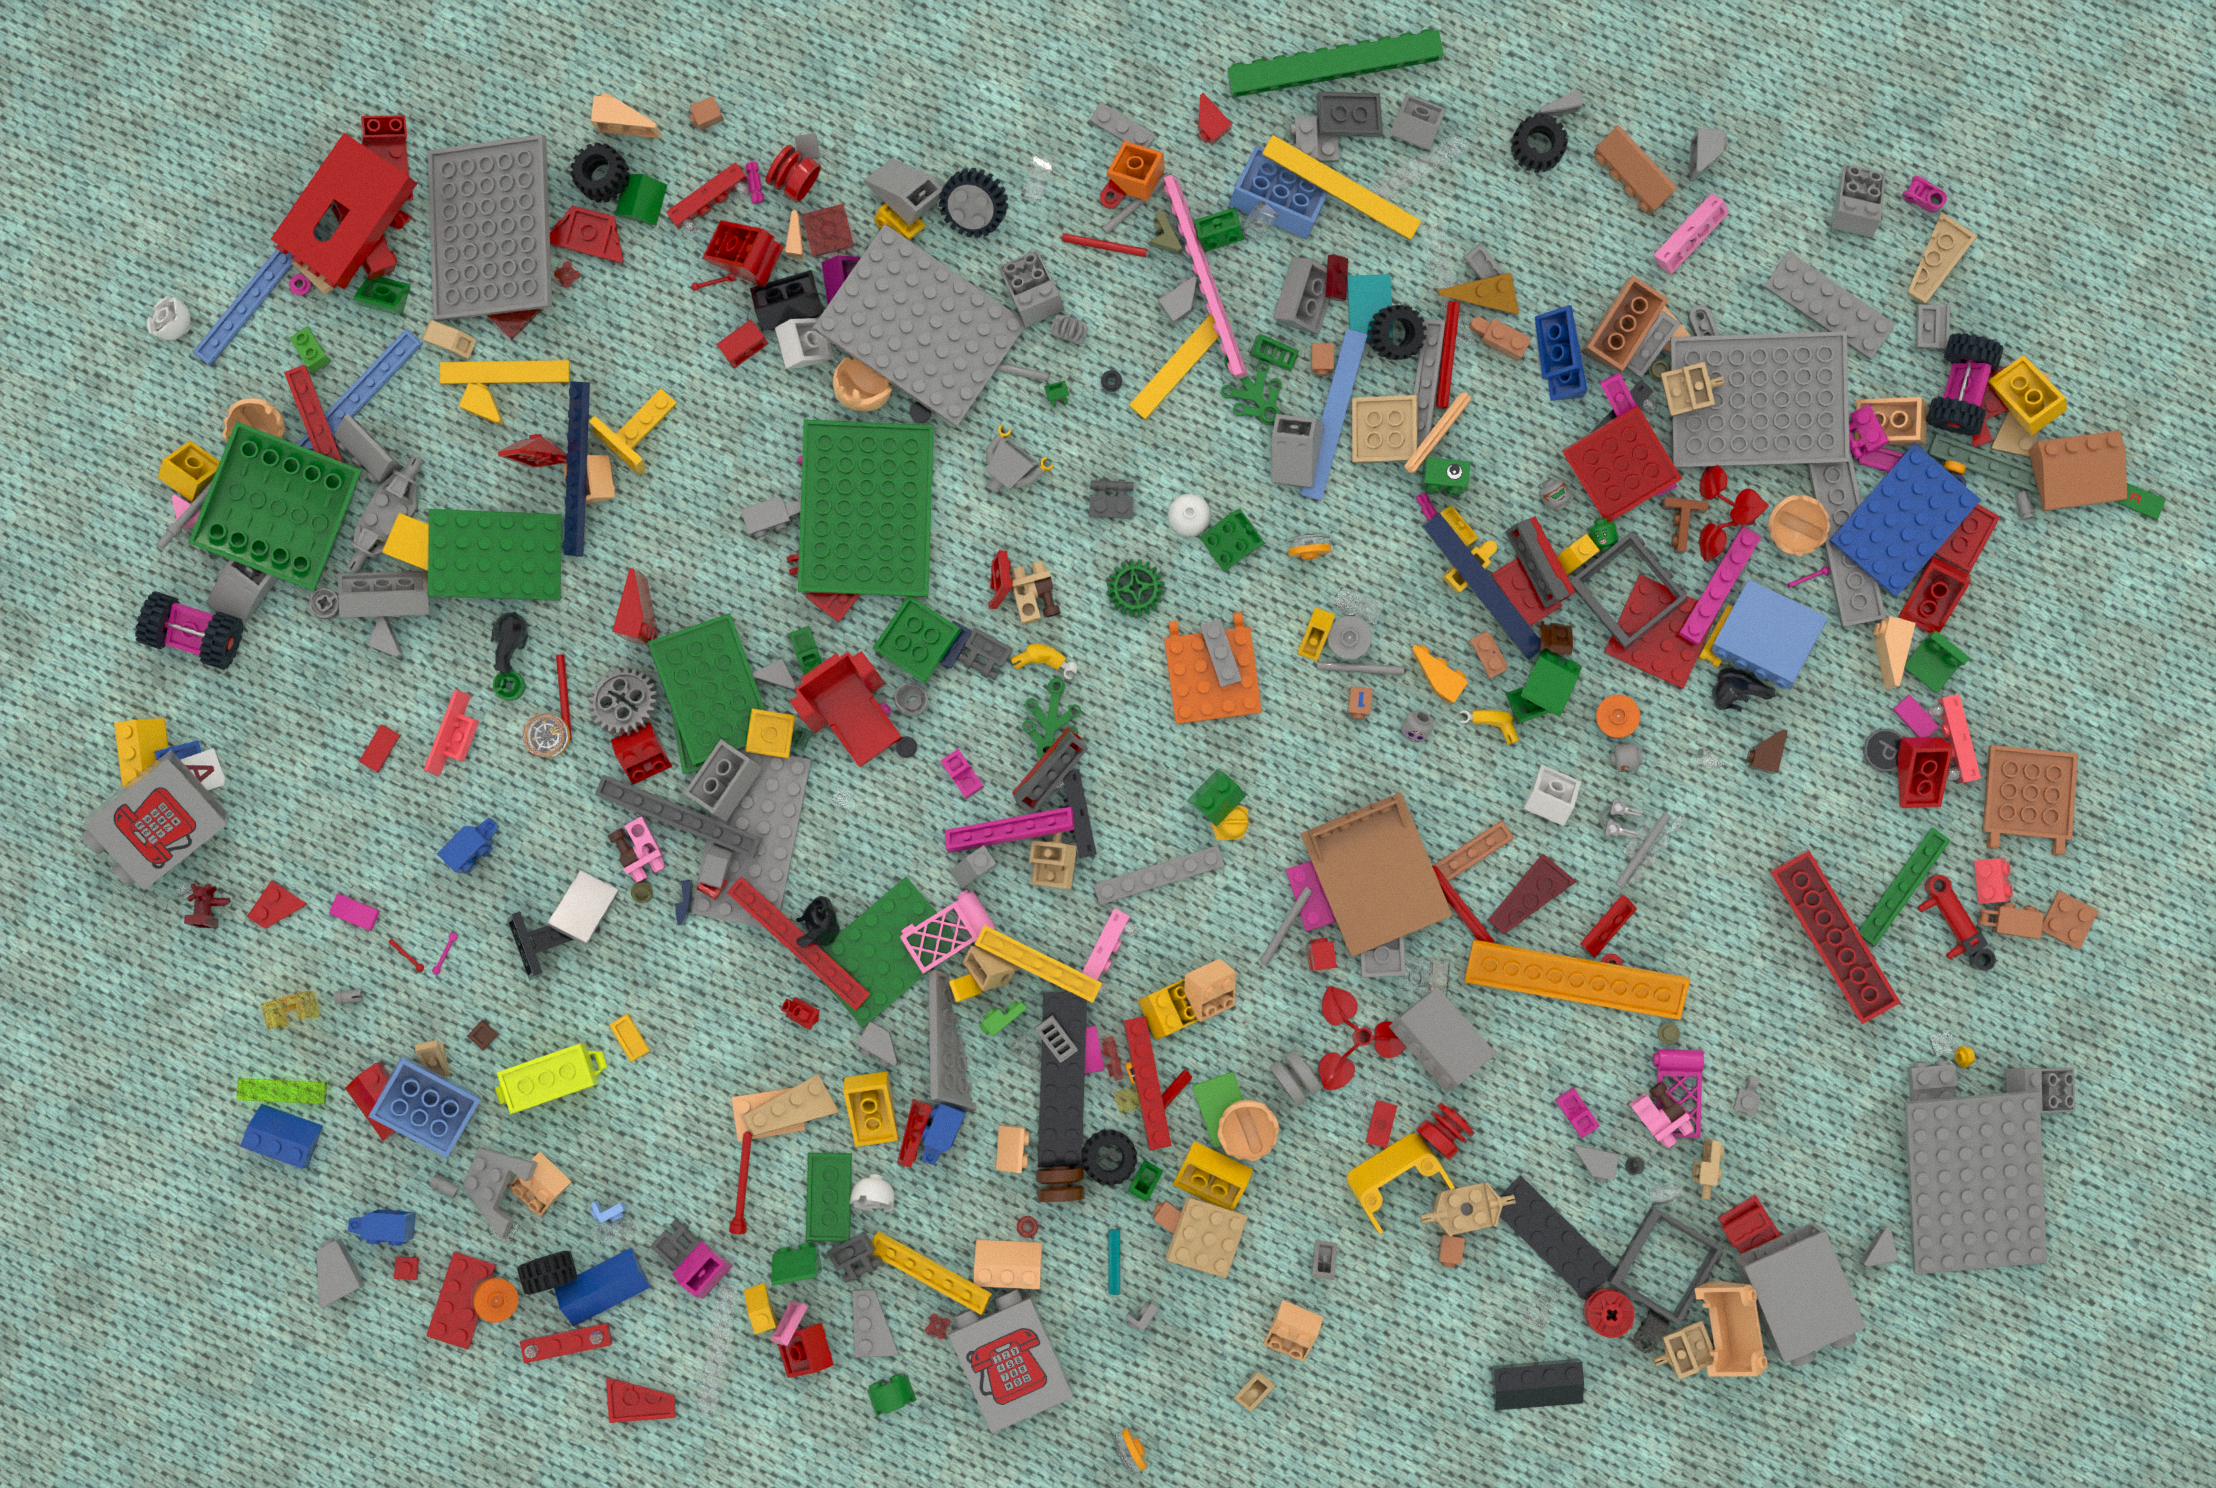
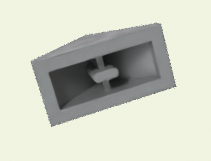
M380 616L367 646L398 658L404 657L388 617Z
M782 658L754 672L753 675L756 679L791 690H795L798 687Z
M714 843L706 855L700 883L721 889L735 851Z
M1881 1226L1859 1262L1862 1265L1869 1267L1898 1260L1890 1228Z
M1315 1240L1310 1272L1312 1277L1334 1280L1337 1243Z

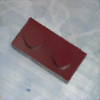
M1335 254L1328 255L1326 298L1335 301H1346L1348 258Z

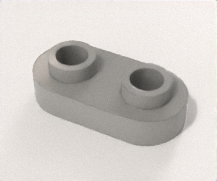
M1704 305L1695 306L1688 315L1694 335L1703 336L1704 334H1709L1710 336H1718L1719 332L1710 310ZM1696 314H1701L1703 316V320L1698 321L1696 319Z

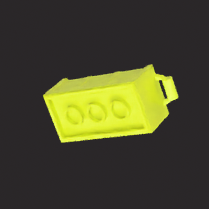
M586 1042L496 1072L500 1085L495 1088L499 1103L507 1104L510 1114L598 1085L597 1075L604 1068H607V1064L602 1051H588ZM591 1054L595 1055L599 1067L598 1071H595Z

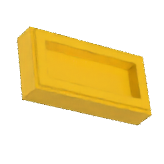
M629 1014L609 1024L630 1062L650 1052L649 1047Z

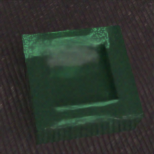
M799 726L798 730H795L792 734L791 747L804 752L813 732Z

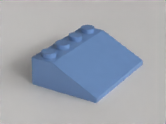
M1255 146L1234 188L1229 206L1308 239L1328 193L1261 155L1264 149Z
M402 1055L368 1117L448 1158L481 1098L480 1095Z

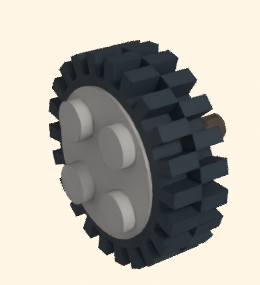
M967 168L961 172L957 171L949 178L939 196L941 199L939 207H943L940 213L941 215H946L944 221L946 224L950 221L952 222L950 226L952 230L956 226L960 228L958 233L961 235L966 231V237H972L973 234H975V238H980L982 234L984 236L989 235L990 232L992 233L996 230L1007 213L1008 203L1006 201L1008 196L1007 194L1003 195L1005 192L1004 186L999 188L1000 181L998 178L995 181L991 180L994 175L989 173L988 176H985V170L980 169L978 173L976 168H971L969 172Z

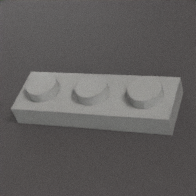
M1102 102L1099 103L1089 122L1123 142L1127 141L1148 148L1155 138L1154 133Z
M1662 311L1626 367L1642 377L1681 323Z
M1221 618L1200 625L1220 687L1241 681Z

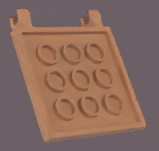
M1989 745L1982 832L1989 833L1987 848H1999L2000 834L2054 839L2052 855L2065 854V840H2072L2078 753Z

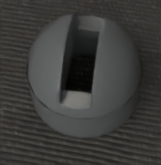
M1640 1157L1628 1158L1625 1164L1626 1170L1631 1175L1640 1174L1645 1169V1162Z

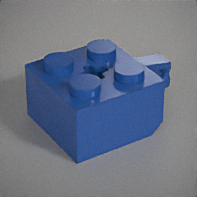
M487 818L477 827L463 826L437 855L454 872L465 873L467 871L470 873L478 865L476 861L481 856L486 857L492 851L491 845L494 841L491 838L499 829V825L493 819Z
M943 1103L934 1106L930 1116L933 1118V1122L931 1125L928 1124L921 1137L925 1139L923 1144L926 1145L922 1161L934 1165L942 1152L950 1150L967 1111Z
M377 1209L376 1211L368 1212L363 1217L349 1218L348 1232L360 1234V1239H367L366 1243L380 1244V1242L388 1241V1245L402 1246V1244H407V1241L414 1239L416 1212Z

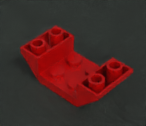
M405 115L361 116V144L409 176ZM413 191L406 201H413Z

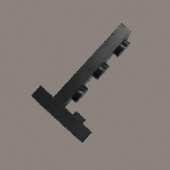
M520 911L511 914L507 919L529 981L538 978L542 974L536 953L574 940L549 926L528 932ZM598 925V927H597V929L595 930L594 933L600 931L599 925Z

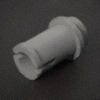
M2029 492L2016 494L2015 498L2020 511L2018 516L2022 520L2035 517L2034 513L2036 510L2032 508Z
M338 989V991L334 992L335 1004L343 1006L345 1003L363 1002L362 989L345 991Z
M435 1174L429 1186L432 1187L433 1191L436 1189L453 1199L459 1186L442 1178L443 1175L438 1176Z

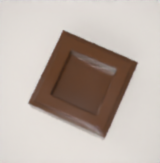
M481 1020L467 1037L484 1051L499 1034L484 1020Z

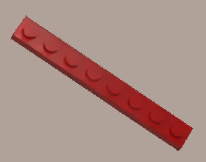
M741 876L726 892L854 1010H857L871 995L818 945L811 944L805 948L796 944L797 938L805 935V933L745 878Z

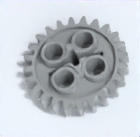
M625 667L623 673L617 668L614 675L611 671H608V678L600 676L603 682L594 683L597 690H590L594 696L588 698V701L591 703L588 706V709L592 712L590 716L595 720V724L600 726L602 731L605 732L608 729L610 735H613L616 731L621 736L623 731H625L629 736L631 729L638 733V726L641 725L646 728L644 721H652L649 715L657 713L653 708L659 706V703L655 700L659 697L655 691L657 688L654 684H651L652 681L649 677L646 678L644 672L639 674L635 668L631 673L628 667ZM620 685H625L624 689L617 691ZM609 692L614 693V694H615L619 699H621L622 701L619 702L616 697H614V696H612V695H610V694H608V693H609ZM642 696L639 701H634L636 697ZM627 701V702L630 704L631 707H634L635 709H638V711L636 712V711L632 710V709H631L628 705H626L624 702ZM612 702L610 707L604 708L607 703ZM629 713L626 718L621 719L623 714Z

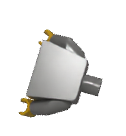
M1004 425L999 426V435H995L988 445L986 452V463L988 465L986 471L993 476L988 487L997 493L1003 485L1009 489L1014 486L1021 488L1030 485L1043 475V471L1048 472L1053 467V464L1050 467L1043 465V462L1048 459L1047 457L1043 458L1040 465L1037 466L1039 462L1008 439L1011 436V428L1006 434L1001 432Z

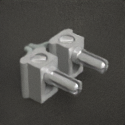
M1615 798L1612 804L1606 805L1604 810L1599 811L1597 816L1601 819V826L1605 828L1604 836L1616 838L1618 835H1623L1635 839L1638 834L1637 831L1621 827L1620 823L1613 822L1612 819L1608 820L1605 825L1604 818L1600 814H1604L1608 808H1610V816L1617 815L1621 817L1624 814L1641 818L1643 810L1626 806V802Z

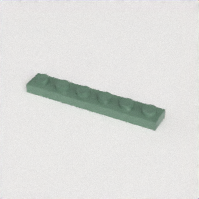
M1938 434L1934 435L1928 452L1931 457L1944 462L1949 460L1961 463L1969 471L2039 495L2033 468Z

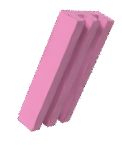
M791 1301L772 1335L771 1341L788 1346L808 1306L800 1302Z

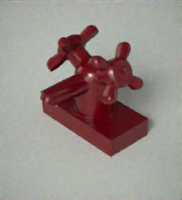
M194 883L191 884L193 894L188 896V901L194 900L193 915H185L184 924L195 928H218L219 919L211 916V907L226 906L231 902V898H213L217 887H212L211 884H206L204 887L196 886Z

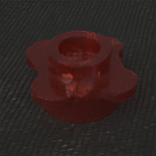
M567 261L563 263L559 270H555L554 276L562 281L564 287H570L571 283L579 279L580 272L574 270L572 264Z
M932 1314L929 1326L925 1328V1331L928 1335L933 1334L939 1339H943L946 1337L945 1331L950 1326V1320L938 1317L937 1314Z

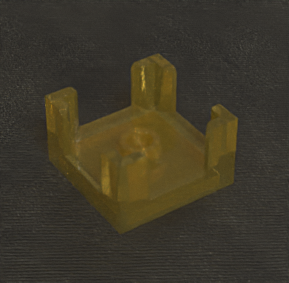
M314 991L300 992L261 1004L267 1029L275 1027L279 1029L288 1026L286 1012L295 1009L300 1020L321 1016Z

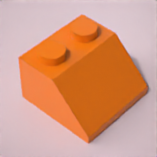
M1124 141L1107 171V176L1127 195L1148 201L1165 170L1164 153Z

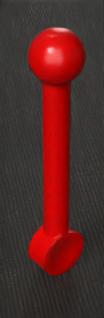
M729 273L727 277L699 284L694 282L691 288L697 291L701 287L725 281L733 282L735 275Z
M392 938L388 941L416 967L418 972L424 970V965L416 962Z

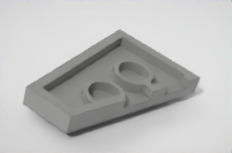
M875 1289L853 1290L855 1358L899 1356Z

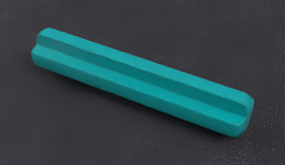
M1110 1229L1108 1231V1293L1110 1295L1120 1294L1119 1229Z

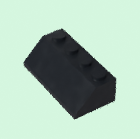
M1580 1359L1491 1366L1495 1411L1583 1403L1584 1376L1583 1365Z

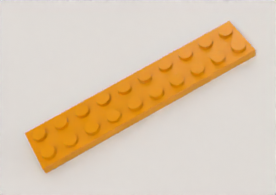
M1473 940L1464 982L1680 1020L1690 979L1689 977Z

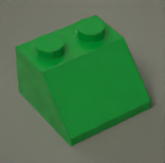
M1217 769L1193 793L1188 801L1217 827L1247 795L1229 776Z

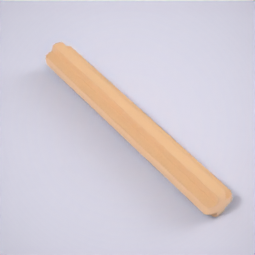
M1468 393L1459 394L1407 461L1405 469L1409 473H1415L1469 404L1471 397Z

